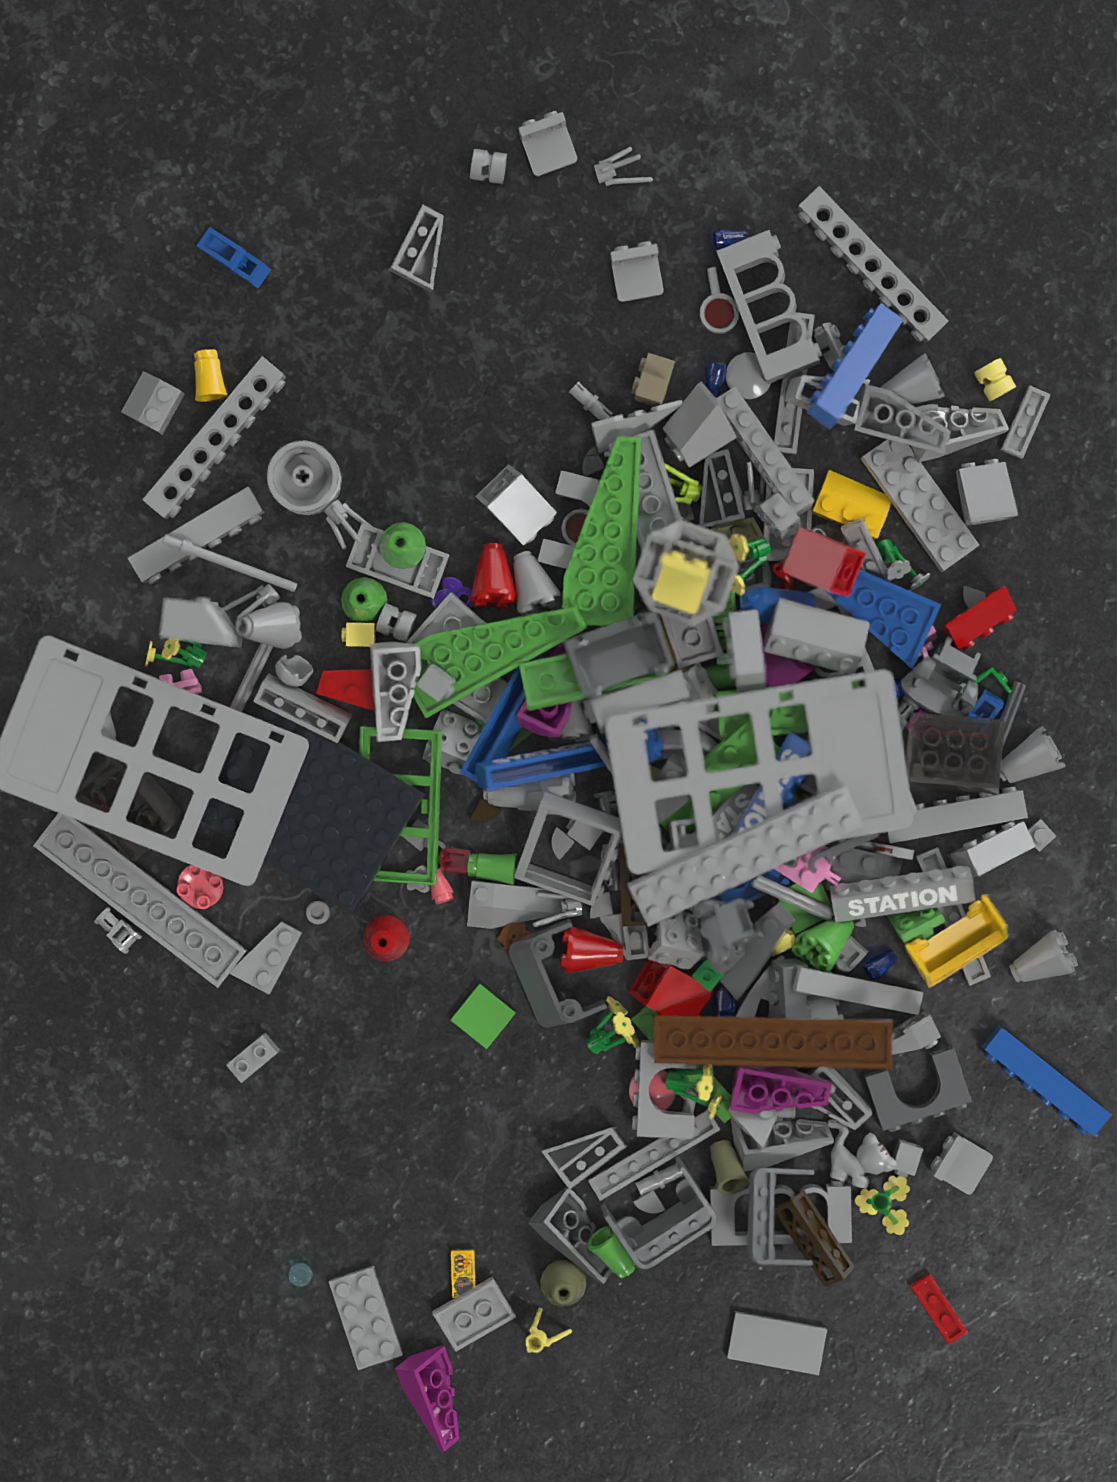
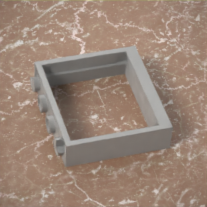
M544 792L514 878L593 906L596 897L601 898L605 888L604 885H601L603 879L608 881L612 867L608 865L610 861L615 862L619 851V849L615 848L617 842L622 844L623 841L621 819ZM548 810L612 833L593 886L529 863Z

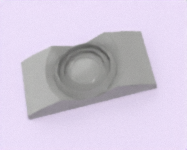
M361 523L357 535L361 539L362 544L359 545L355 541L346 567L434 599L449 554L426 546L423 558L410 569L394 568L386 563L380 554L379 543L384 531ZM397 538L396 546L402 547L404 539Z

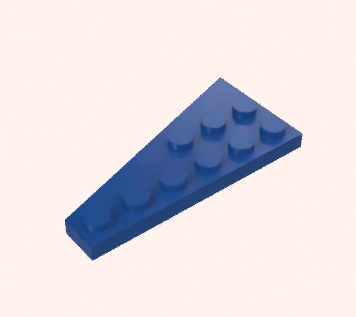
M859 570L849 597L824 590L855 619L869 622V631L913 669L941 604L862 570Z

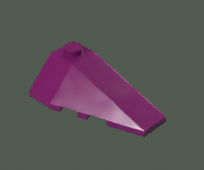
M438 1346L408 1357L395 1370L403 1391L440 1451L445 1452L459 1440L457 1412L453 1410L452 1396H455L454 1388H451L450 1375L453 1374L452 1365L445 1346Z

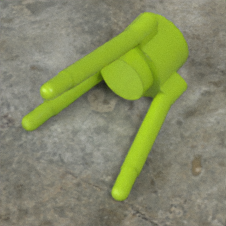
M664 464L666 470L684 480L679 482L669 478L671 484L680 487L679 494L682 497H675L676 502L688 505L691 504V501L697 502L702 491V485L698 484L699 481L691 479L673 467Z

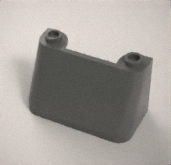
M648 611L563 641L582 696L588 695L589 699L602 695L601 690L606 687L647 673L655 672L656 676L669 672L668 667L674 666L656 611Z

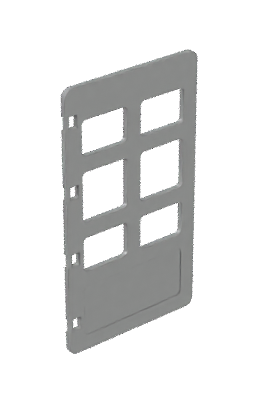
M45 636L39 641L0 738V790L244 886H249L257 878L308 751L309 743L302 736L54 637ZM66 649L79 654L77 661L64 657ZM135 677L148 681L145 689L132 684ZM121 686L128 687L154 699L135 747H130L102 735L103 726L118 689ZM203 704L216 708L214 716L201 712ZM172 706L220 725L219 732L202 773H196L155 757L152 753L167 713ZM271 731L284 736L282 743L269 739ZM238 732L270 745V751L252 793H246L218 780L233 739ZM94 752H100L127 764L126 773L111 810L108 813L82 804L75 799ZM144 772L153 773L188 787L194 792L178 834L174 839L126 820V815ZM211 798H216L244 811L229 853L224 859L192 846V841Z
M876 670L635 712L614 714L609 716L605 722L627 863L630 871L635 874L657 871L717 843L709 801V792L715 789L756 782L761 783L768 819L783 812L779 780L781 778L814 773L818 795L843 783L845 784L864 825L835 840L905 829L913 823L892 674L887 670ZM865 679L866 687L852 689L851 681ZM792 691L793 699L779 700L778 693ZM719 703L720 711L706 712V705ZM803 703L806 710L812 753L805 757L777 761L774 755L768 711L775 707ZM746 712L750 713L758 758L757 764L711 773L705 772L698 722L704 719ZM646 716L647 724L633 725L632 718ZM678 724L681 727L688 773L685 777L653 782L650 778L643 733L646 729ZM689 794L692 797L698 845L663 851L661 848L655 801L661 798Z

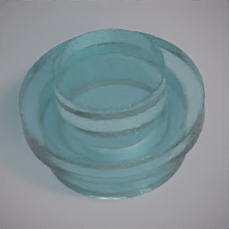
M297 1263L291 1267L289 1279L293 1285L302 1287L311 1281L312 1270L307 1264Z

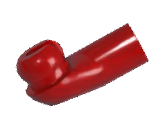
M776 563L773 566V572L783 582L779 589L795 590L796 584L791 575L782 572L784 565Z

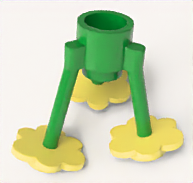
M890 1176L889 1181L883 1186L885 1193H879L875 1189L870 1191L863 1189L861 1195L855 1198V1203L857 1206H860L859 1210L861 1213L868 1212L870 1215H875L878 1211L883 1212L885 1217L882 1223L887 1227L888 1233L902 1235L905 1227L909 1225V1221L906 1219L907 1214L904 1210H898L897 1212L895 1210L889 1211L892 1205L891 1200L896 1198L898 1201H904L907 1196L906 1193L910 1191V1187L906 1185L907 1180L905 1177L898 1176L896 1178V1176Z

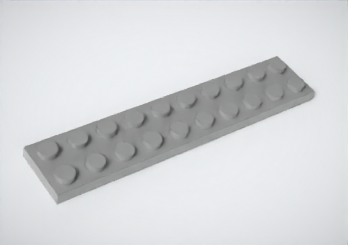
M654 430L632 436L641 438L637 538L642 552L649 534L682 520ZM615 442L608 444L610 452H612ZM662 615L677 658L678 669L724 655L713 617L693 626Z
M843 783L629 883L628 886L648 926H651L696 905L699 901L709 899L864 825Z
M58 813L33 845L217 988L246 953L247 950L79 820Z

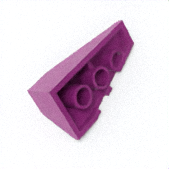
M769 623L759 625L766 687L796 684L818 668L814 664L764 651L765 633Z
M563 641L556 646L551 657L567 654ZM525 700L517 714L519 726L541 736L559 737L570 717L573 701L529 710L527 700Z
M736 1065L730 1110L758 1114L761 1111L774 1109L775 1111H783V1108L798 1107L800 1109L824 1106L828 1104L832 1082L782 1066Z

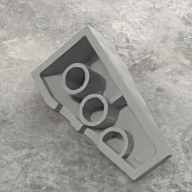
M682 400L655 406L648 412L646 410L635 411L629 414L627 418L619 415L592 423L591 429L599 455L604 454L605 457H609L611 452L608 444L616 442L617 437H632L648 431L677 411L682 404Z

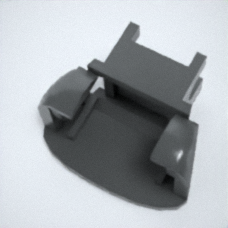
M947 637L943 644L940 643L937 646L932 658L926 656L900 680V687L912 701L928 711L943 718L961 720L974 710L977 702L978 684L974 682L976 681V676L972 673L981 654L977 652L971 658L951 647L952 638Z
M738 899L726 904L716 900H702L692 906L694 917L699 922L697 926L701 932L703 948L711 967L716 972L727 974L742 959L743 951H745L744 945L764 937L761 932L754 933L747 909L754 907L753 902H743V899Z

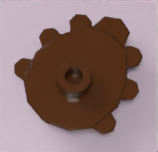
M524 922L509 923L502 929L497 940L504 944V951H508L514 941L531 934L526 932Z

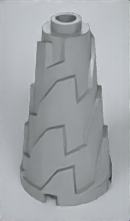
M574 773L493 790L484 789V800H488V803L494 806L518 808V810L538 811L544 792L575 802L576 791H573L575 776ZM549 810L547 814L560 815Z

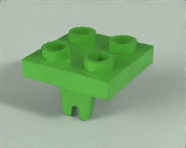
M938 908L887 915L890 924L903 943L915 937L921 940L931 939L934 937L933 928L946 922Z

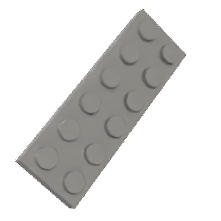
M887 439L860 458L940 572H943L979 546L921 462L917 461L914 452L908 444Z

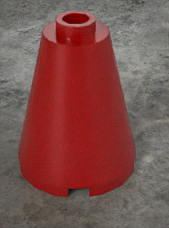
M383 915L376 917L366 926L363 934V943L370 956L379 961L389 962L400 958L405 953L409 945L410 936L407 927L400 919L394 916ZM385 938L387 945L382 944L380 939Z

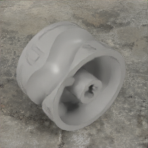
M296 441L287 444L274 455L268 467L267 477L271 493L281 505L296 514L314 515L321 513L337 499L341 490L342 478L337 462L326 449L313 442ZM303 475L308 476L306 482H303L301 479Z

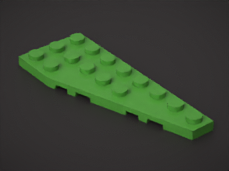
M617 437L564 576L563 609L576 606L587 625L607 626L633 617L635 586L633 579L636 563L641 438Z
M575 606L431 634L414 644L420 646L421 670L416 684L429 666L435 664L456 680L453 685L456 689L448 699L443 698L438 702L415 685L413 697L425 718H428L588 626Z

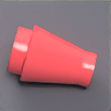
M437 869V884L430 885L431 896L436 904H441L454 899L452 895L454 891L445 878L442 869Z

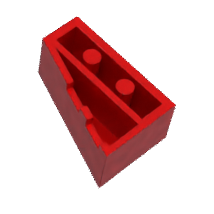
M371 670L323 671L317 694L375 711Z

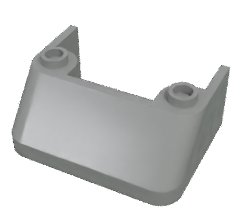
M195 598V602L173 599L164 600L160 637L179 639V641L192 640L197 643L242 647V637L237 634L235 626L224 609L218 606L217 602H210V599Z

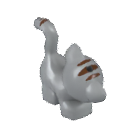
M829 1119L827 1122L828 1127L839 1129V1134L835 1138L834 1147L831 1151L832 1167L830 1177L845 1181L848 1176H851L852 1185L865 1189L869 1184V1178L864 1175L865 1173L878 1175L883 1171L889 1172L896 1168L897 1162L889 1156L887 1149L878 1142L876 1136L872 1133L864 1137L863 1143L857 1151V1156L852 1155L843 1146L844 1140L849 1133L847 1126L835 1119Z

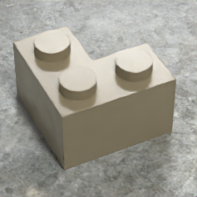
M648 353L647 359L642 358L638 371L642 372L641 378H635L631 392L635 394L634 401L654 407L662 405L675 361Z

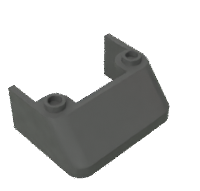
M570 918L514 941L509 948L510 958L536 1019L543 1027L572 1023L607 1008L604 998L582 1008L579 1002L574 999L558 1002L541 960L549 957L554 951V942L551 935L572 927Z
M679 1155L674 1158L685 1176L677 1183L675 1188L680 1202L643 1226L633 1216H625L616 1221L604 1203L600 1205L604 1218L635 1264L641 1269L653 1267L713 1228L716 1223V1215Z
M754 1169L749 1177V1259L755 1264L812 1265L813 1261L775 1259L773 1222L774 1187L777 1174L814 1175V1170Z

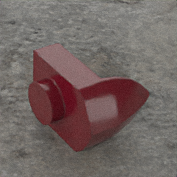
M444 848L438 855L439 867L446 873L468 875L469 855L472 852L471 850Z

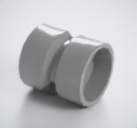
M474 149L470 179L483 181L485 178H488L491 183L503 184L507 154L494 152L490 155L487 150Z
M386 603L375 631L386 636L393 634L394 639L406 643L417 615L406 610L399 612L398 607ZM393 617L398 618L395 628L390 626Z

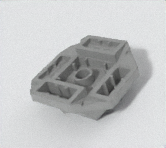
M679 520L648 535L633 581L650 611H656V613L695 626L724 611L739 564L726 535ZM671 551L684 555L683 560L692 563L693 559L707 563L706 568L711 569L696 613H688L655 601L652 598L663 566L660 563L663 554L670 555Z

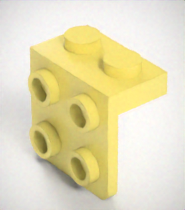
M671 551L670 555L663 554L660 562L663 566L652 598L655 601L688 613H696L711 569L706 568L707 563L693 559L692 563L683 560L684 555Z

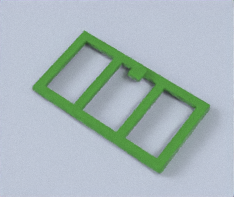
M364 725L360 726L359 754L370 759V736H377L376 727ZM404 728L402 738L432 740L430 776L393 774L410 785L430 786V799H422L421 813L429 814V828L405 826L400 835L428 838L427 874L378 871L373 881L436 885L442 731Z

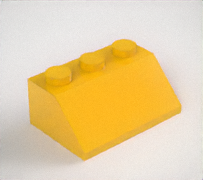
M828 470L813 505L812 514L840 526L863 518L873 540H876L887 517L891 501L882 492Z

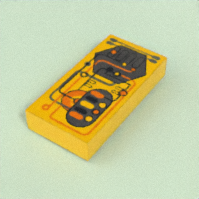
M474 1249L451 1250L452 1298H456L475 1287Z

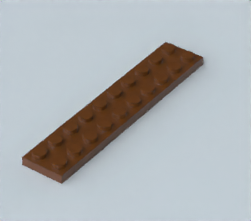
M655 1015L654 1063L892 1069V1020Z

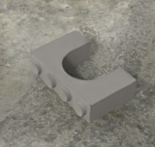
M561 471L555 493L559 496L585 502L591 507L601 480ZM543 539L538 562L567 569L576 545H566Z
M641 1040V1046H636V1060H640V1069H635L634 1083H639L638 1093L634 1092L633 1107H638L637 1116H633L632 1130H637V1136L693 1139L694 1113L665 1111L658 1108L650 1099L649 1085L654 1075L663 1069H697V1064L654 1063V1041Z

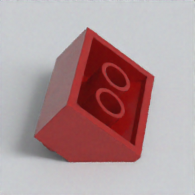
M1003 586L997 588L976 603L974 607L966 609L940 628L946 637L952 638L951 644L955 649L959 650L962 648L965 651L975 644L973 641L980 635L984 638L995 631L993 629L994 625L999 622L1004 625L1013 619L1012 613L1017 611L1007 588Z

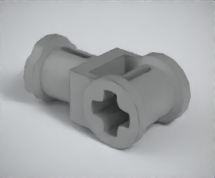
M107 907L96 918L94 923L96 925L100 924L108 932L106 936L111 939L112 943L120 951L127 954L129 952L128 948L137 939H141L142 935L124 919L119 921L110 912L111 909Z

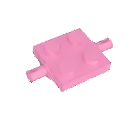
M822 845L799 856V862L795 868L783 864L774 868L811 893H813L818 883L824 880V878L835 886L841 880V877L830 871L831 865L827 864L828 861L825 857L815 861L814 866L817 868L815 874L808 868V861L811 857L829 849L826 845Z

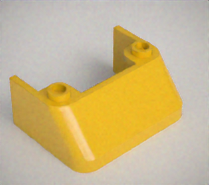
M986 895L982 897V902L978 900L968 907L970 911L967 913V916L931 939L921 940L918 938L905 945L908 955L929 988L997 947L1008 938L1006 924Z

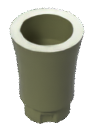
M722 1140L712 1144L710 1147L711 1160L715 1170L718 1192L729 1195L745 1189L749 1184V1179L742 1169L731 1142Z

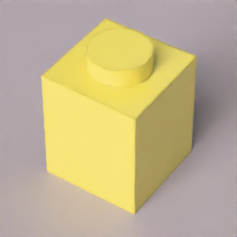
M346 623V628H342V642H346L347 647H370V644L376 643V624Z

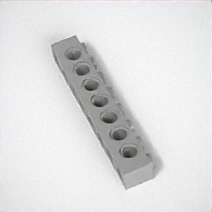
M820 186L798 206L799 218L805 224L810 223L815 228L814 233L822 241L826 240L831 245V251L838 258L842 256L848 262L846 264L847 268L856 275L858 273L864 279L862 283L871 292L874 290L880 296L878 298L879 301L887 308L891 307L903 319L901 324H907L912 329L911 334L917 341H923L926 344L946 325L948 320ZM824 211L828 214L829 219L822 222L818 220L816 213ZM841 228L845 236L843 238H836L833 235V229ZM849 246H859L861 253L859 255H852L849 252ZM869 261L874 262L877 270L875 272L867 271L865 263ZM884 278L890 279L893 287L885 289L881 284V280ZM899 295H905L909 299L907 306H902L898 303L897 297ZM915 312L924 314L925 321L923 323H918L914 320L913 315Z
M262 356L143 498V501L165 519L175 517L181 509L179 506L181 502L192 497L196 491L194 487L199 481L204 482L211 473L209 469L214 463L219 464L225 457L226 453L224 451L229 445L234 446L241 437L239 433L244 427L248 429L256 419L254 415L259 409L263 411L271 401L269 397L274 391L278 393L286 383L283 380L286 376ZM260 380L267 382V388L262 392H258L255 389L256 383ZM245 398H250L252 406L247 410L241 409V401ZM230 416H235L237 424L232 428L226 427V419ZM214 434H221L222 442L217 446H213L211 444V437ZM199 452H206L207 460L202 464L197 463L196 455ZM189 469L192 472V478L184 482L181 479V473ZM171 487H175L177 489V496L171 500L167 499L166 491Z

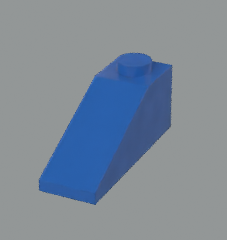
M759 587L745 590L744 594L740 595L742 611H758L759 625L770 623L779 598L816 608L815 595L812 593Z

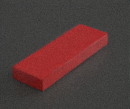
M927 1273L910 1285L948 1345L968 1333L930 1273Z

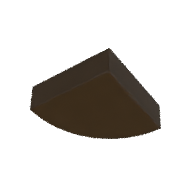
M481 799L470 819L477 822L490 821L497 817L502 810Z

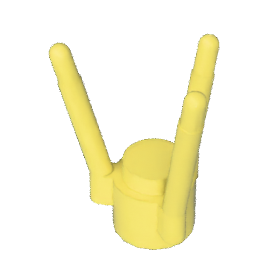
M538 1308L532 1327L529 1329L530 1335L526 1339L527 1351L529 1353L539 1352L544 1346L549 1347L552 1343L572 1333V1330L568 1329L550 1339L547 1338L543 1331L537 1329L542 1313V1308Z

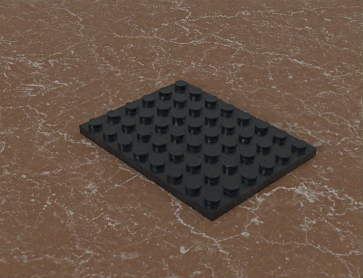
M262 706L255 718L302 736L309 743L308 751L264 860L344 911L353 914L425 794L340 741L336 743ZM273 731L269 735V739L282 743L284 738L283 735ZM245 734L218 780L246 793H252L270 751V745ZM211 798L201 821L234 840L244 811L216 798Z

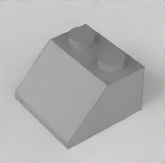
M143 371L121 412L163 435L185 394L179 389Z

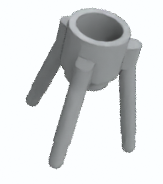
M631 147L594 165L599 184L605 182L606 186L623 183L652 182L653 178L612 179V177L616 176L615 168L641 158L640 155H635L613 163V161L631 152Z
M751 462L747 463L749 491H744L745 496H743L734 471L744 510L754 509L765 500V480L761 476L758 494V490H754Z
M339 500L334 501L324 512L328 516L326 520L331 525L342 549H346V545L335 522L337 525L342 523L353 539L359 545L362 544L361 539L345 520L348 517L346 513L359 523L371 525L351 510L346 503L342 505Z
M267 584L265 587L261 585L255 591L226 605L223 609L227 611L256 596L258 600L238 615V619L249 614L260 604L264 608L268 605L276 604L280 596L270 584Z
M537 892L536 894L538 897L564 899V902L560 903L561 914L534 922L533 925L535 927L566 917L582 915L580 901L558 893Z

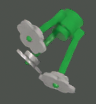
M890 539L876 544L884 563H892L890 568L887 569L888 580L899 579L909 572L913 577L911 580L913 585L909 588V591H912L930 577L929 573L925 576L922 573L917 575L909 565V561L903 558Z

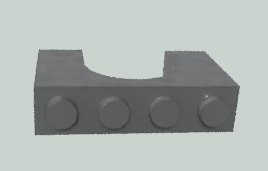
M952 1046L929 1053L937 1076V1089L933 1097L921 1105H908L897 1098L886 1068L863 1075L880 1128L883 1131L894 1132L901 1129L900 1125L906 1123L915 1125L922 1122L924 1117L930 1115L932 1118L939 1117L945 1114V1110L951 1108L960 1110L967 1107L966 1103L972 1102L955 1049Z

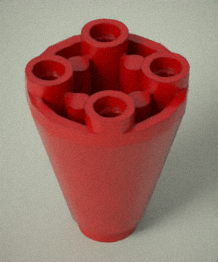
M485 544L484 550L481 551L470 594L471 602H473V607L476 609L496 606L497 609L506 610L517 599L505 551L502 549L501 544Z
M574 926L563 931L562 945H566L565 953H562L560 957V968H565V973L622 963L623 944H618L615 940Z

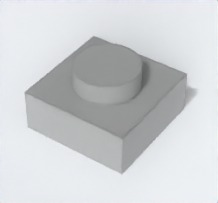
M1038 819L1028 829L1036 846L1034 848L1038 852L1056 837L1041 819Z

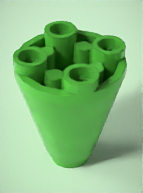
M404 522L393 524L381 535L379 543L380 554L385 562L392 567L410 569L418 564L424 556L426 549L425 538L421 531L412 524ZM397 538L404 539L402 547L396 546Z
M356 578L349 582L343 590L341 597L342 609L355 622H374L379 619L384 605L388 604L386 591L379 582L372 578ZM359 594L365 595L366 599L362 603L356 599Z
M834 917L800 933L795 939V944L792 946V952L808 965V969L828 972L834 966L852 934L854 924L852 920L835 922Z

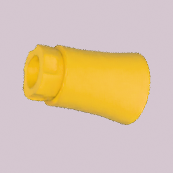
M214 349L200 350L194 353L195 400L211 402L227 398L228 395L224 386L217 351Z

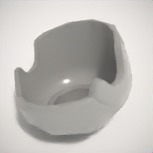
M287 655L282 656L275 665L278 678L288 686H302L312 675V666L299 655H294L290 659H286Z

